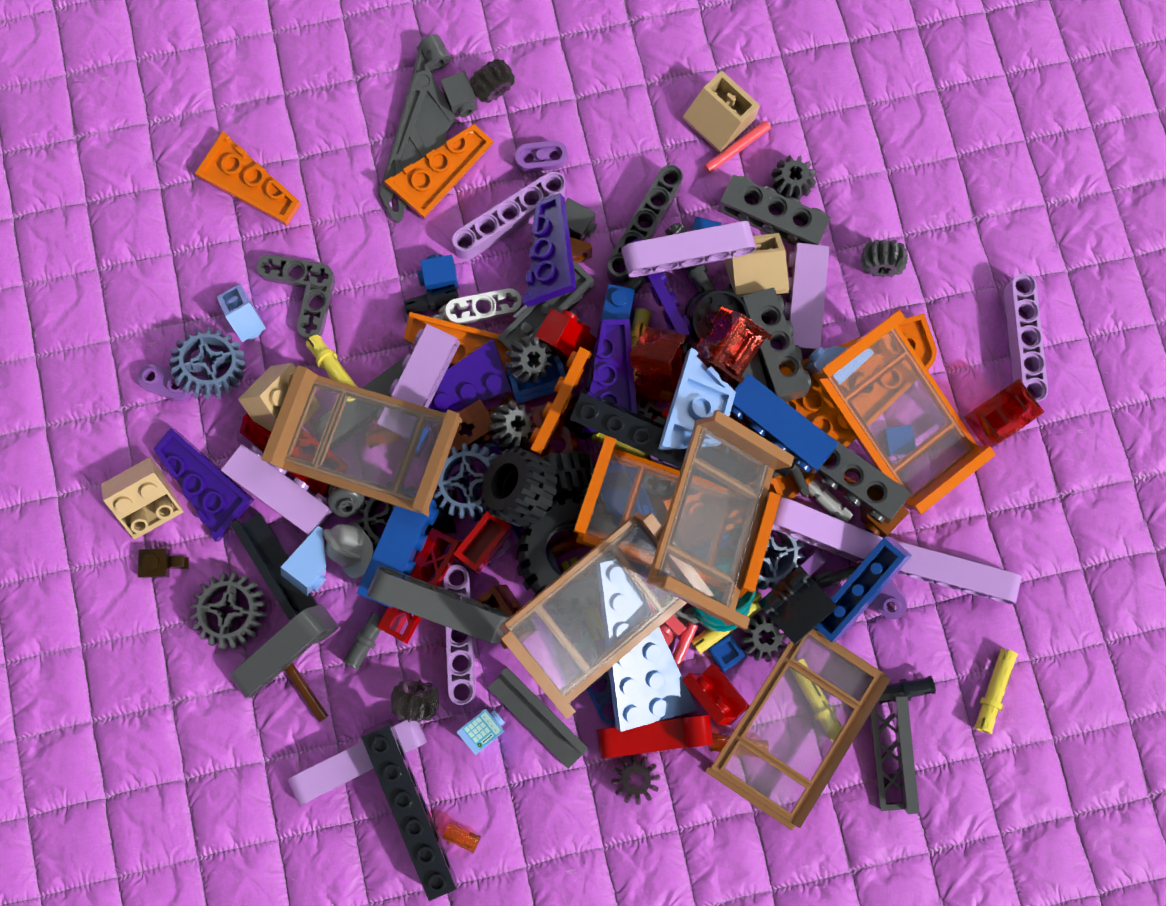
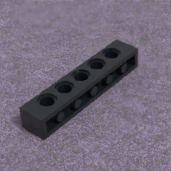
M581 389L571 411L570 420L615 438L617 441L678 468L682 467L687 448L658 449L664 425ZM701 447L698 456L731 477L734 476L740 464L736 457L714 447ZM695 468L694 475L728 489V486Z
M386 720L363 730L362 741L428 900L431 901L456 890L457 878L392 720Z

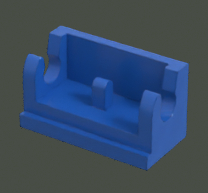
M554 354L547 358V362H550L552 367L544 368L547 376L545 378L538 376L536 383H531L529 380L526 383H522L519 381V376L512 377L510 375L513 367L506 368L517 404L555 393L554 388L561 376L566 377L559 354Z

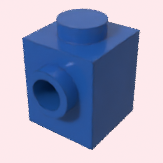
M435 254L428 256L425 260H420L422 270H417L420 286H425L427 291L432 290V292L451 287L452 285H455L456 289L459 288L453 255L442 256Z

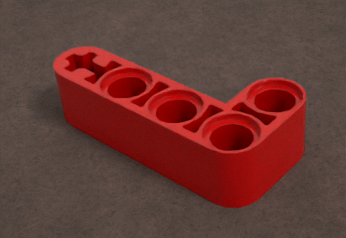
M709 714L661 720L625 731H619L616 727L597 729L600 759L714 744Z

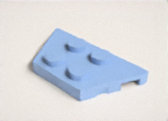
M693 348L687 351L658 447L660 450L687 448L696 420L712 416L715 410H719L727 416L731 412L736 392L727 382L720 379L719 374L711 366L707 368L697 357L699 353ZM705 434L701 447H713L721 443Z

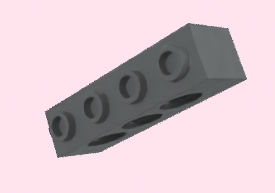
M734 174L718 207V212L738 221H748L750 226L765 233H779L781 240L795 246L797 243L818 245L831 218L821 209L809 208L802 205L796 198H786L777 194L776 190L771 187L759 186L746 176ZM752 198L756 201V204L750 205L744 199ZM769 209H777L780 215L771 214ZM800 219L804 222L805 226H797L793 220Z
M773 287L743 296L742 301L745 303L749 313V326L747 329L753 345L758 350L768 389L785 402L805 397L810 389L809 386H811V378L808 371L803 370L800 362L802 361V353L800 347L794 345L792 339L793 327L790 320H786L783 314L785 307L781 295L777 296ZM770 317L773 319L774 324H765L761 318ZM777 341L782 344L783 349L776 350L770 343ZM779 367H788L792 371V374H782L779 370Z
M835 440L838 446L830 456L835 458L836 465L830 468L823 465L816 473L823 477L821 481L832 490L838 488L846 494L845 499L857 507L860 504L869 510L868 515L878 523L882 524L885 521L887 524H890L910 497L911 492ZM847 472H854L859 476V482L849 484L844 480L843 476ZM871 488L879 489L882 492L883 498L873 501L868 497L867 491Z

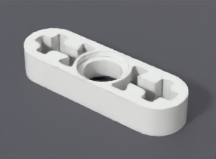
M511 288L456 298L448 302L444 310V316L448 322L463 325L512 315L520 308L522 298L518 291ZM506 296H509L510 300H515L512 308H509L508 304H502L498 306L499 311H496V303L503 302ZM479 300L487 301L490 304V312L486 314L478 312L476 302ZM467 303H471L470 311L463 312L460 318L450 313L454 306H457L459 310L467 309Z

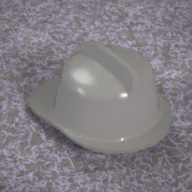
M350 522L347 525L338 524L332 529H324L323 535L326 539L324 549L327 557L338 563L349 577L360 578L364 576L374 550L370 538L361 526L356 522Z

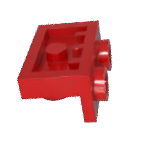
M711 664L702 674L688 673L682 679L683 683L717 725H731L749 707L747 701L716 664Z

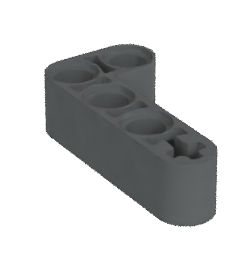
M322 604L307 608L290 620L235 669L229 677L243 696L249 699L266 687L313 644L319 643L332 635L339 628V625Z

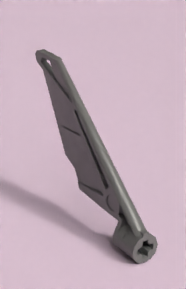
M438 34L426 37L416 47L418 50L417 58L379 192L395 223H400L403 220V211L408 205L398 197L399 211H393L389 203L395 193L384 184V181L391 176L397 175L410 164L419 161L432 150H436L444 145L447 141L446 134L455 122V117L431 73L432 71L444 68L452 59Z

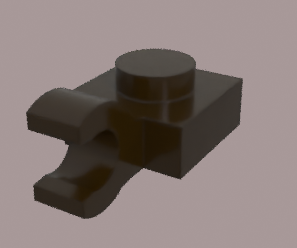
M169 549L139 550L138 578H169L170 569H189V557L181 555L170 556Z

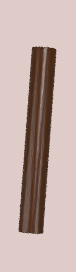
M292 663L284 671L320 723L329 715Z

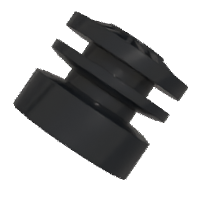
M704 290L695 294L687 302L683 312V316L686 315L692 327V330L689 331L690 337L695 342L714 348H728L737 344L745 335L749 326V313L745 303L738 295L725 290ZM710 313L715 314L714 317L717 319L715 323L710 322L711 319L708 317Z

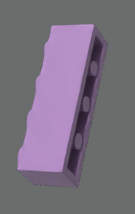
M797 243L794 251H789L787 267L791 268V277H788L789 298L788 302H784L785 310L783 314L787 318L786 320H790L792 324L794 345L800 347L802 355L810 356L821 346L829 246Z
M426 324L424 330L420 329L414 340L416 347L412 355L407 354L402 364L404 371L400 379L396 378L389 393L392 394L391 397L428 408L460 342L456 337ZM380 407L377 414L379 419L378 425L408 440L410 439L417 417Z
M241 444L221 469L222 472L308 535L317 526L323 528L334 514L328 507V500L319 493L315 497L306 491L309 486L299 478L295 477L292 481L285 476L286 470L262 461L263 452L253 445L248 449Z

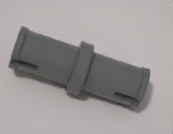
M371 612L360 634L356 633L354 637L356 641L342 662L359 670L370 648L374 649L376 646L374 642L381 632L377 628L382 619L381 616Z

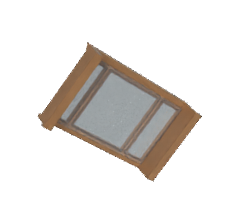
M297 365L261 460L280 469L429 517L430 503L459 423H462L463 419L459 417V413L447 410L446 413L322 377L306 367Z
M715 410L710 417L696 420L646 583L654 585L724 621L725 625H735L743 630H747L750 618L735 611L773 472L777 469L792 467L794 456L719 410Z
M636 512L499 626L504 633L500 637L566 719L576 712L569 704L572 700L687 603L654 585L646 583L663 529L651 512L646 516ZM671 555L668 556L663 576H670L708 597L713 595L692 566Z
M814 628L796 645L790 640L713 763L710 762L704 772L790 830H793L795 826L801 828L891 679L887 678L885 673L836 641L831 643Z

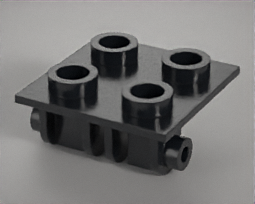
M798 566L758 602L764 612L772 618L794 645L838 608L801 566Z

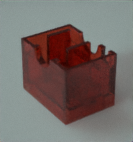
M722 306L712 321L714 323L712 332L706 338H701L695 350L699 353L697 357L720 374L742 384L744 378L741 377L763 341L765 339L770 340L772 335L744 314Z
M649 327L645 329L629 354L631 367L637 370L635 376L642 377V379H636L634 382L637 396L672 403L683 367L681 356L683 349H680V345L686 340L685 334Z
M1018 379L963 418L982 444L993 448L1035 420V418L1044 413V410L1022 381Z

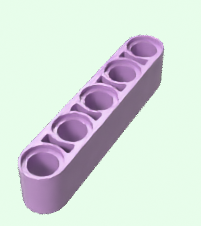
M549 172L458 229L452 237L456 255L463 260L472 259L532 221L536 204L528 205L525 202L528 199L540 201L558 193L565 197L564 177L558 172ZM550 185H557L560 187V189L557 191H550L547 188ZM509 212L516 214V217L513 219H505L503 216ZM486 226L494 228L489 234L481 232ZM464 240L472 242V244L467 248H462L459 246V244Z
M741 221L637 241L625 245L621 251L628 276L640 277L745 256L754 252L757 247L749 222Z
M1021 273L1006 285L1004 301L1014 395L1019 405L1029 408L1046 398L1048 383L1037 284L1031 275ZM1016 285L1021 286L1024 289V293L1019 292L1016 289ZM1018 310L1025 312L1027 319L1022 318ZM1021 336L1027 337L1030 345L1023 343ZM1024 362L1031 364L1033 372L1025 368ZM1027 388H1031L1035 392V398L1029 396Z
M782 497L780 498L772 527L773 530L858 564H861L883 539L873 533Z
M896 541L912 555L897 574L994 601L1016 604L1021 575Z
M461 565L450 566L444 576V589L472 599L470 574ZM458 571L464 573L465 580L461 585L454 586L451 584L450 577L453 573ZM446 627L449 698L457 705H467L476 696L474 637L467 634L465 641L457 643L453 640L454 629ZM463 655L467 657L469 664L466 670L459 672L454 668V660L458 656ZM460 684H466L470 689L469 697L463 701L455 696V689Z
M416 716L394 726L405 754L428 742ZM361 742L290 777L288 782L298 805L301 806L374 770L364 743Z

